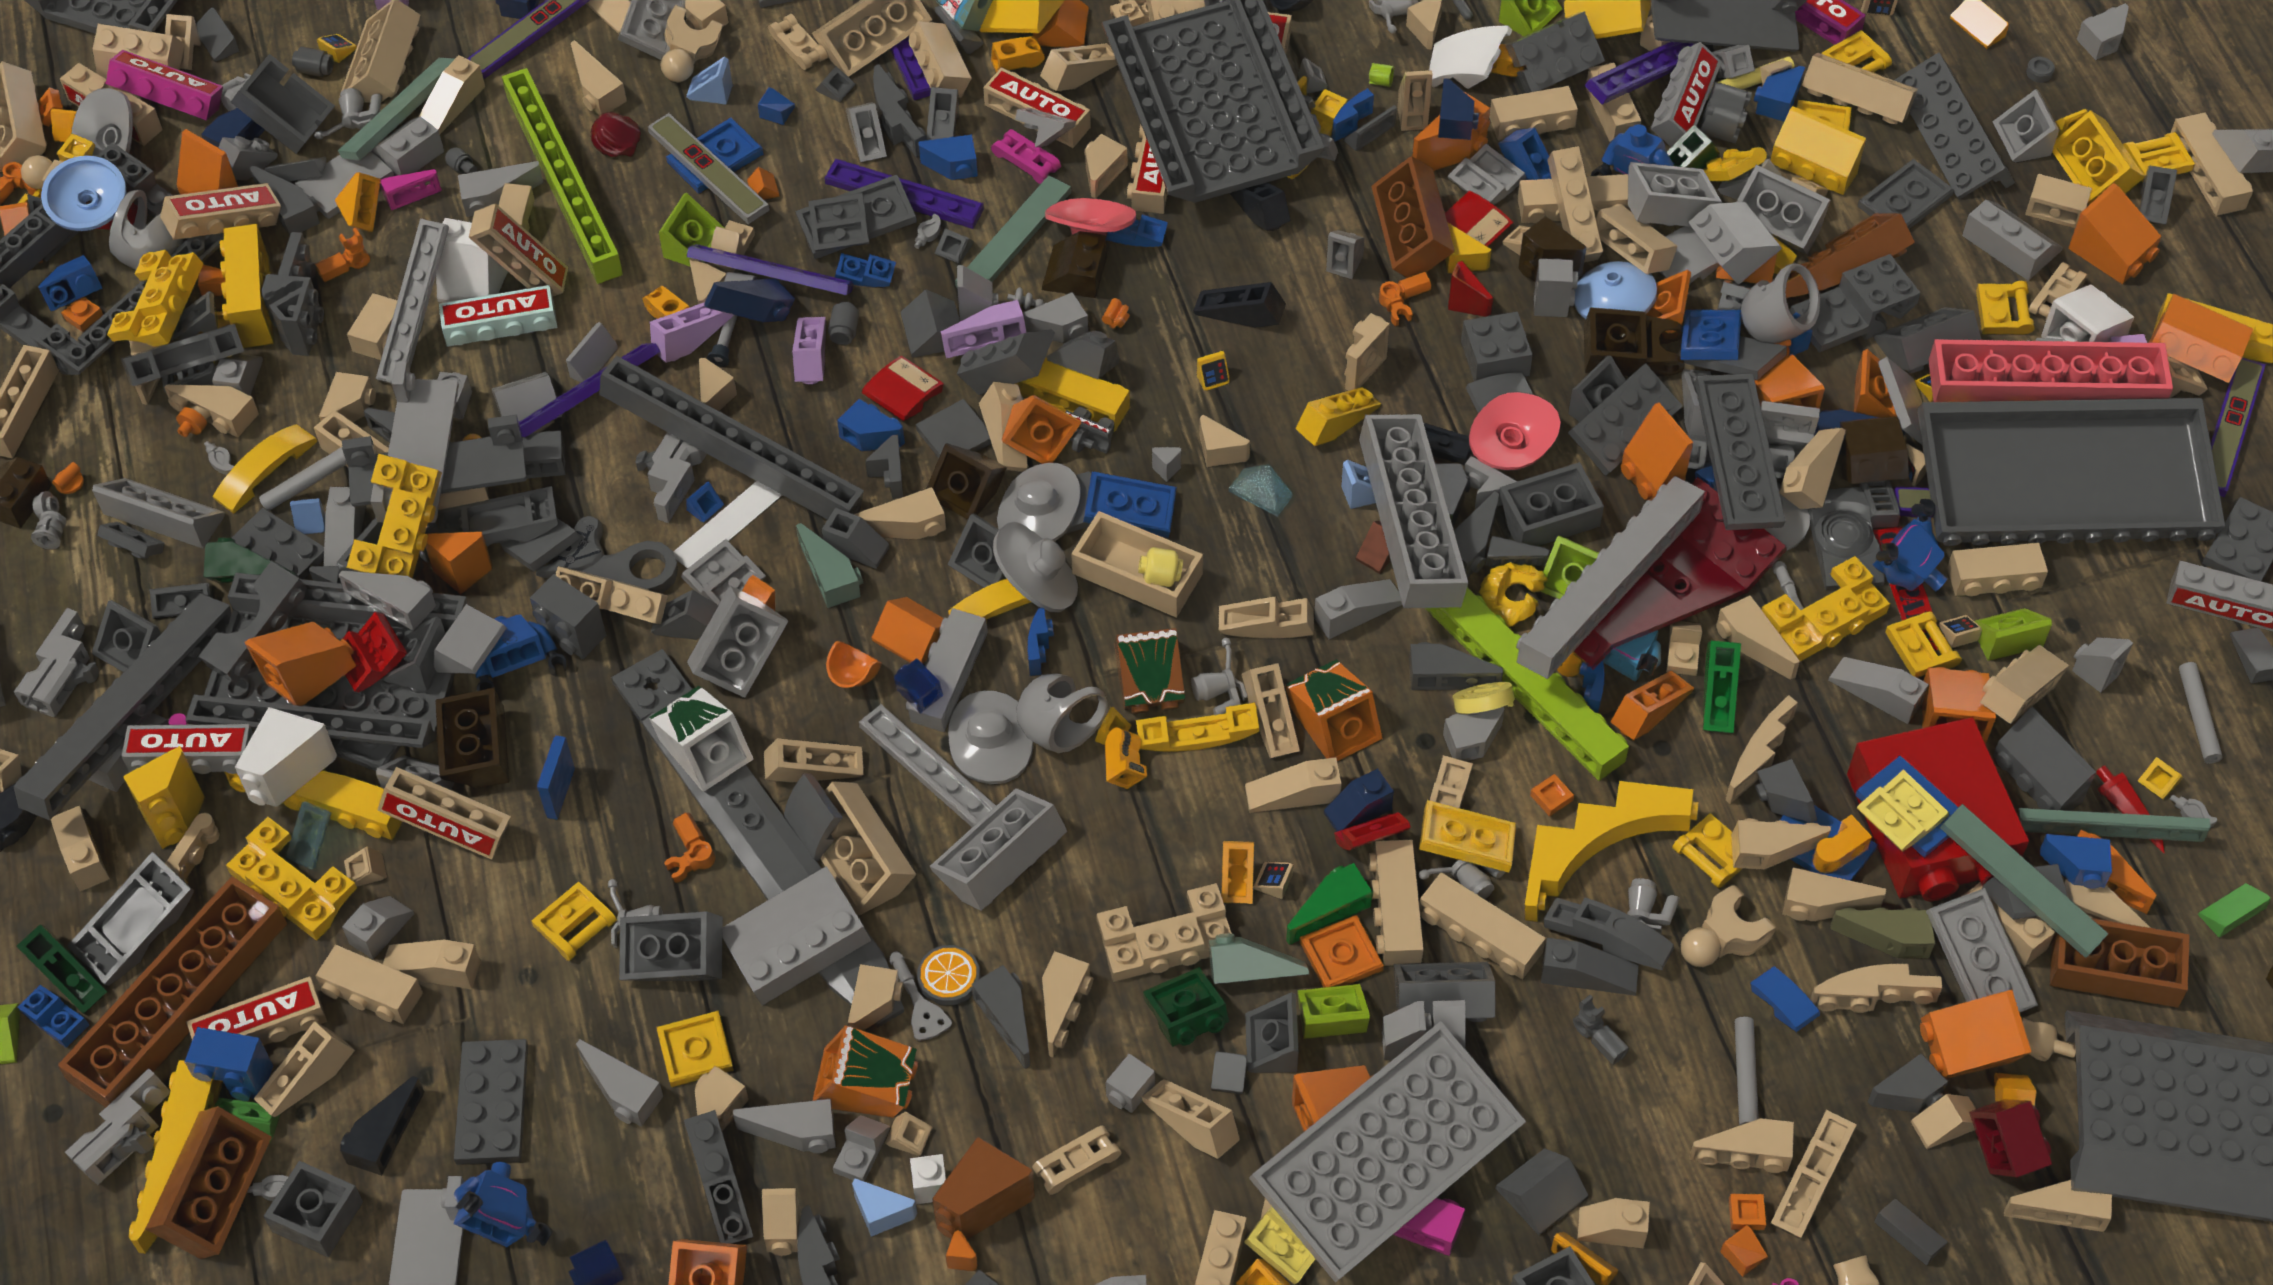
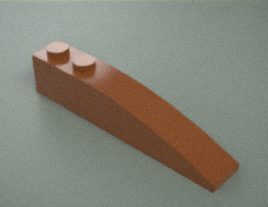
M1875 213L1825 244L1826 250L1812 253L1807 257L1809 262L1800 265H1803L1810 271L1820 291L1840 284L1842 273L1888 254H1891L1893 258L1907 252L1906 248L1915 242L1901 213ZM1791 271L1787 279L1786 298L1809 293L1805 280L1796 271Z

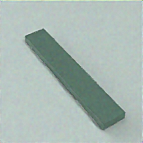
M439 57L338 150L340 156L344 159L361 160L430 96L442 72L454 59Z
M1048 175L967 268L993 282L1048 220L1045 218V211L1050 206L1064 201L1071 194V186Z
M1963 804L1940 827L2085 958L2108 935L2102 927Z
M2019 808L2017 813L2024 831L2034 833L2078 835L2080 830L2106 837L2203 842L2210 830V818Z

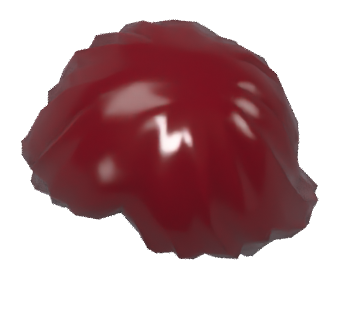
M614 112L600 115L594 121L590 131L594 147L603 155L605 154L610 157L621 155L632 157L641 136L640 128L635 121L628 116H622Z

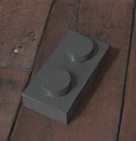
M120 522L100 525L97 536L108 540L109 545L117 548H126L132 551L131 554L133 556L144 559L152 555L161 554L165 544Z

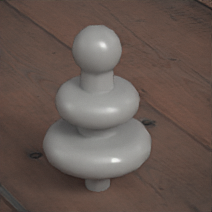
M1021 287L1016 289L1015 295L1008 294L1007 297L1008 300H1018L1019 305L1023 304L1025 310H1029L1030 306L1038 307L1044 304L1042 299H1032V293H1027L1026 296H1023V289Z

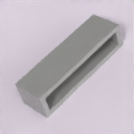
M952 608L949 617H945L942 620L939 630L941 635L938 642L932 643L928 654L930 660L926 668H921L917 679L918 687L915 693H910L906 703V709L909 712L912 723L945 732L988 633L986 618Z

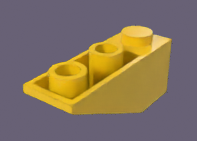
M1363 387L1310 401L1296 426V430L1314 446L1333 441L1363 420L1365 415H1370L1377 410L1381 403L1373 397L1369 390Z

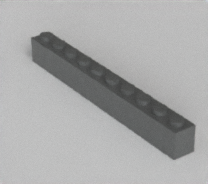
M617 355L602 372L599 394L602 397L828 520L835 507L851 514L859 513L861 510L864 490Z
M201 593L192 603H189L184 611L168 624L163 633L156 640H153L137 659L133 660L130 667L113 681L112 685L103 695L98 697L93 705L76 719L73 726L56 740L55 744L44 756H41L35 765L18 779L14 785L18 807L50 821L123 744L127 726L141 725L201 661L199 655L217 632H226L232 614L230 605Z

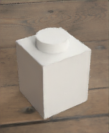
M943 1154L910 1158L916 1204L933 1202L932 1198L946 1180Z

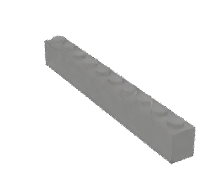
M1676 476L1667 485L1662 484L1657 491L1656 497L1652 501H1646L1641 513L1637 517L1633 516L1629 520L1626 529L1614 536L1611 545L1599 552L1596 561L1591 566L1587 565L1584 568L1580 578L1568 585L1561 599L1556 598L1553 601L1548 613L1537 618L1533 629L1529 633L1525 632L1522 634L1516 646L1519 649L1517 663L1548 679L1701 512L1705 491Z

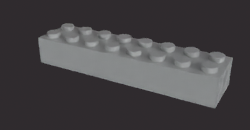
M1421 414L1365 415L1359 441L1403 608L1461 607L1468 586V580Z

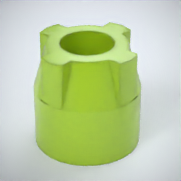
M1372 63L1369 72V84L1391 87L1394 77V66Z

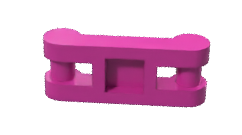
M1012 129L1003 135L1001 141L997 140L991 146L995 156L1007 159L1032 175L1033 179L1039 184L1051 172L1055 173L1061 167L1060 161L1041 147L1036 148L1035 143Z

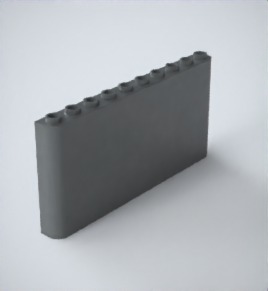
M2202 398L1922 402L1917 409L1930 498L1935 503L1933 518L1937 541L1943 542L1945 546H1954L1961 542H1972L1973 545L2000 542L2003 545H2010L2018 541L2040 544L2045 541L2056 540L2060 544L2070 543L2074 540L2096 543L2105 539H2113L2114 542L2118 543L2126 542L2130 539H2141L2143 542H2151L2159 538H2169L2170 541L2198 538L2200 541H2207L2215 538V534L2225 527Z

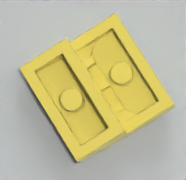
M1904 770L1883 788L1879 786L1857 806V809L1901 851L1918 842L1949 816V812Z
M1272 1206L1244 1240L1247 1246L1294 1285L1301 1280L1315 1260L1314 1256Z

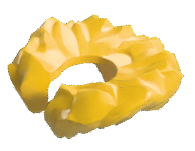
M1510 562L1491 569L1490 574L1484 577L1478 593L1485 601L1487 607L1494 614L1500 615L1507 627H1511L1532 616L1539 604L1538 600L1529 593H1526L1524 600L1511 601L1505 595L1507 588L1513 584H1522L1531 592H1538L1544 590V583L1548 578L1545 577L1543 571H1538L1532 565H1518Z

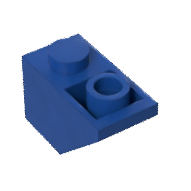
M84 255L58 266L38 286L51 312L102 289L92 265Z
M858 399L837 420L839 437L860 451L876 450L892 435H898L899 447L905 443L902 424L897 419L889 418L881 413L875 405L867 404L861 399Z

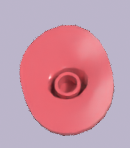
M1075 198L1060 201L1050 206L1045 211V218L1069 226L1072 235L1079 231L1106 235L1107 232L1123 230L1132 225L1136 220V211L1117 202L1091 198Z
M1514 392L1499 395L1491 400L1474 419L1469 433L1470 448L1480 462L1492 468L1518 470L1530 466L1542 458L1554 444L1561 424L1558 411L1550 402L1532 394Z

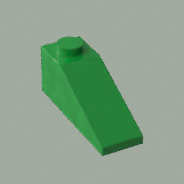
M1712 640L1707 643L1703 731L1734 733L1741 643Z
M1354 863L1346 867L1339 866L1333 869L1323 879L1287 925L1286 941L1289 945L1299 941L1301 936L1342 921L1371 907L1372 890Z

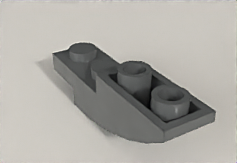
M878 64L874 66L873 83L876 109L881 126L893 145L903 141L916 158L920 157L919 141H927L925 132L921 127H917L913 123L912 117L907 111L909 100L905 91L899 89L895 85L892 75L889 72L886 73Z
M1556 898L1544 918L1545 928L1602 944L1603 951L1658 970H1663L1674 950L1673 943L1648 925L1618 909L1588 898H1584L1581 905Z
M713 1110L684 1119L720 1243L732 1244L753 1237L716 1111Z
M809 1205L802 1209L797 1238L798 1262L803 1285H838L833 1275L837 1274L835 1261L840 1260L832 1241L826 1243L823 1233L827 1232L820 1214L813 1215Z

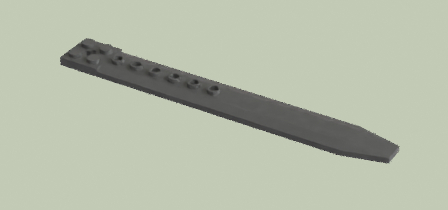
M663 649L611 677L615 688L767 901L821 869L746 765L703 792L659 741L649 717L692 690ZM649 683H658L657 690L645 689ZM868 932L867 934L871 939L870 942L819 971V974L829 988L850 1006L852 1005L860 964L889 969L883 952ZM895 1001L893 1012L873 1025L879 1028L904 1012L902 1002Z

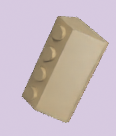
M391 0L368 18L341 92L347 88L357 89L361 92L364 102L368 103L371 102L373 94L382 95V101L388 97L392 98L399 89V84H397L399 77H401L406 69L405 60L413 49L411 42L419 31V26L417 25L421 15L401 1Z
M860 0L812 34L818 44L825 48L828 58L833 64L849 77L908 37L913 32L918 21L930 22L932 18L920 0Z
M3 61L0 63V172H2L4 165L7 163L18 162L22 165L27 158L42 155L47 146L31 71Z
M832 781L824 792L838 810L842 819L831 832L834 838L833 843L820 859L831 872L856 915H862L898 896L916 876V873L857 783Z

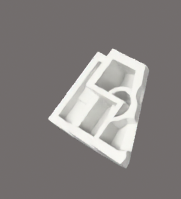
M1509 26L1475 28L1456 33L1434 43L1429 68L1433 73L1432 87L1435 88L1442 84L1444 78L1451 79L1454 77L1464 87L1469 89L1487 79L1494 62L1501 53L1499 45L1504 37L1511 35L1512 29Z

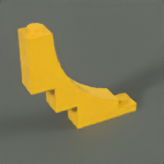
M1619 781L1616 807L1578 803L1574 829L1537 825L1525 899V920L1537 922L1539 910L1545 911L1547 896L1558 897L1574 872L1604 848L1623 839L1657 831L1689 832L1691 820H1697L1699 802L1693 801L1694 789Z

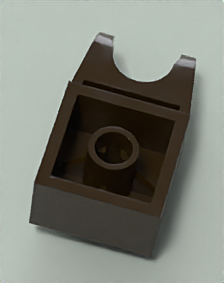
M1590 307L1584 324L1585 373H1590L1603 359L1611 356L1623 376H1631L1645 363L1656 376L1678 374L1685 367L1684 360H1681V356L1674 352L1665 350L1661 344L1680 340L1683 334V327L1680 323L1673 320L1647 316L1646 312ZM1674 330V331H1676V332H1674V333H1667V332H1665V331ZM1665 364H1677V365H1675V366H1666Z

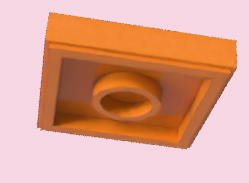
M1357 915L1300 937V944L1323 988L1349 985L1383 971L1384 965Z

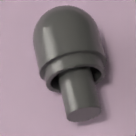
M451 148L448 150L445 160L449 167L461 174L477 172V167L473 165V160L468 153L461 148Z

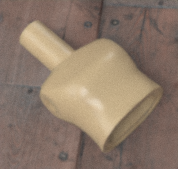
M2022 1018L2032 1051L2029 1055L2040 1061H2047L2054 1052L2071 1058L2075 1057V1045L2057 1040V1029L2055 1026Z
M1867 1255L1833 1265L1838 1277V1285H1879L1878 1279L1869 1267Z

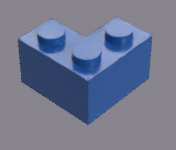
M200 1027L196 1029L184 1061L194 1078L209 1082L211 1079L223 1081L230 1095L241 1101L254 1099L269 1080L273 1064L259 1037Z

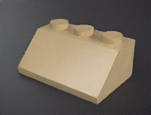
M98 24L93 45L96 72L106 79L110 59L122 50L180 70L185 43L173 35Z

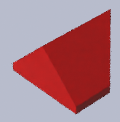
M1463 261L1458 262L1451 276L1448 310L1483 317L1491 315L1492 295Z

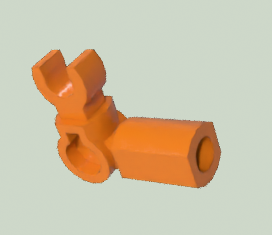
M10 162L3 167V177H0V205L14 191V188H26L30 195H33L37 190L31 188L23 181L21 177L22 165L18 162Z
M353 228L354 235L349 239H346L343 234L339 235V239L345 248L344 254L339 252L315 264L324 283L348 272L350 267L361 269L369 263L370 256L362 243L363 237L357 228Z
M1422 272L1400 280L1398 284L1388 281L1381 285L1379 303L1386 307L1387 311H1391V322L1393 325H1399L1398 315H1404L1408 322L1412 320V310L1404 304L1403 299H1408L1431 290L1430 279L1426 272Z
M684 813L673 821V826L688 851L684 852L682 857H670L664 862L668 871L674 867H679V870L671 875L675 883L683 881L687 877L688 872L692 870L695 872L698 869L710 868L716 858L711 845L705 841V837L690 813Z

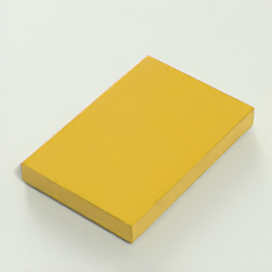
M1427 800L1424 808L1419 849L1509 873L1513 861L1516 823Z

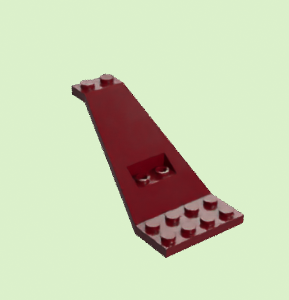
M1697 477L1692 485L1705 491L1701 512L1572 653L1594 670L1613 648L1748 593L1787 551L1786 545L1764 528L1725 530L1718 492ZM1658 565L1664 566V570H1663V571H1661V572H1655V571H1654V569H1655L1656 566H1658ZM1679 583L1686 584L1683 590L1676 589V586Z

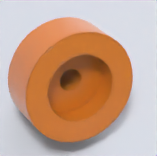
M184 407L176 417L180 425L177 432L183 437H187L189 433L199 435L207 426L206 419L199 412L189 407Z

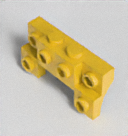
M166 249L143 254L135 275L140 281L147 280L135 309L133 311L120 312L113 318L107 333L113 342L121 340L138 341L154 347L169 344L204 264L195 252L179 254L171 257Z
M378 454L371 483L393 489L378 544L354 539L346 568L358 572L403 575L413 578L419 553L424 551L427 544L428 535L425 532L428 522L431 523L435 516L436 507L433 503L442 472L437 469L409 463L406 460Z
M1856 556L1835 566L1831 570L1830 575L1840 586V589L1808 607L1800 610L1787 594L1762 606L1763 613L1800 662L1826 647L1832 648L1836 646L1842 638L1849 634L1855 635L1859 633L1867 624L1887 614L1890 603L1872 584L1874 576Z
M267 817L245 837L248 844L226 864V867L233 877L278 905L284 917L288 918L317 941L331 927L341 906L357 889L356 884L334 866L316 883L278 855L283 847L292 839L290 833Z

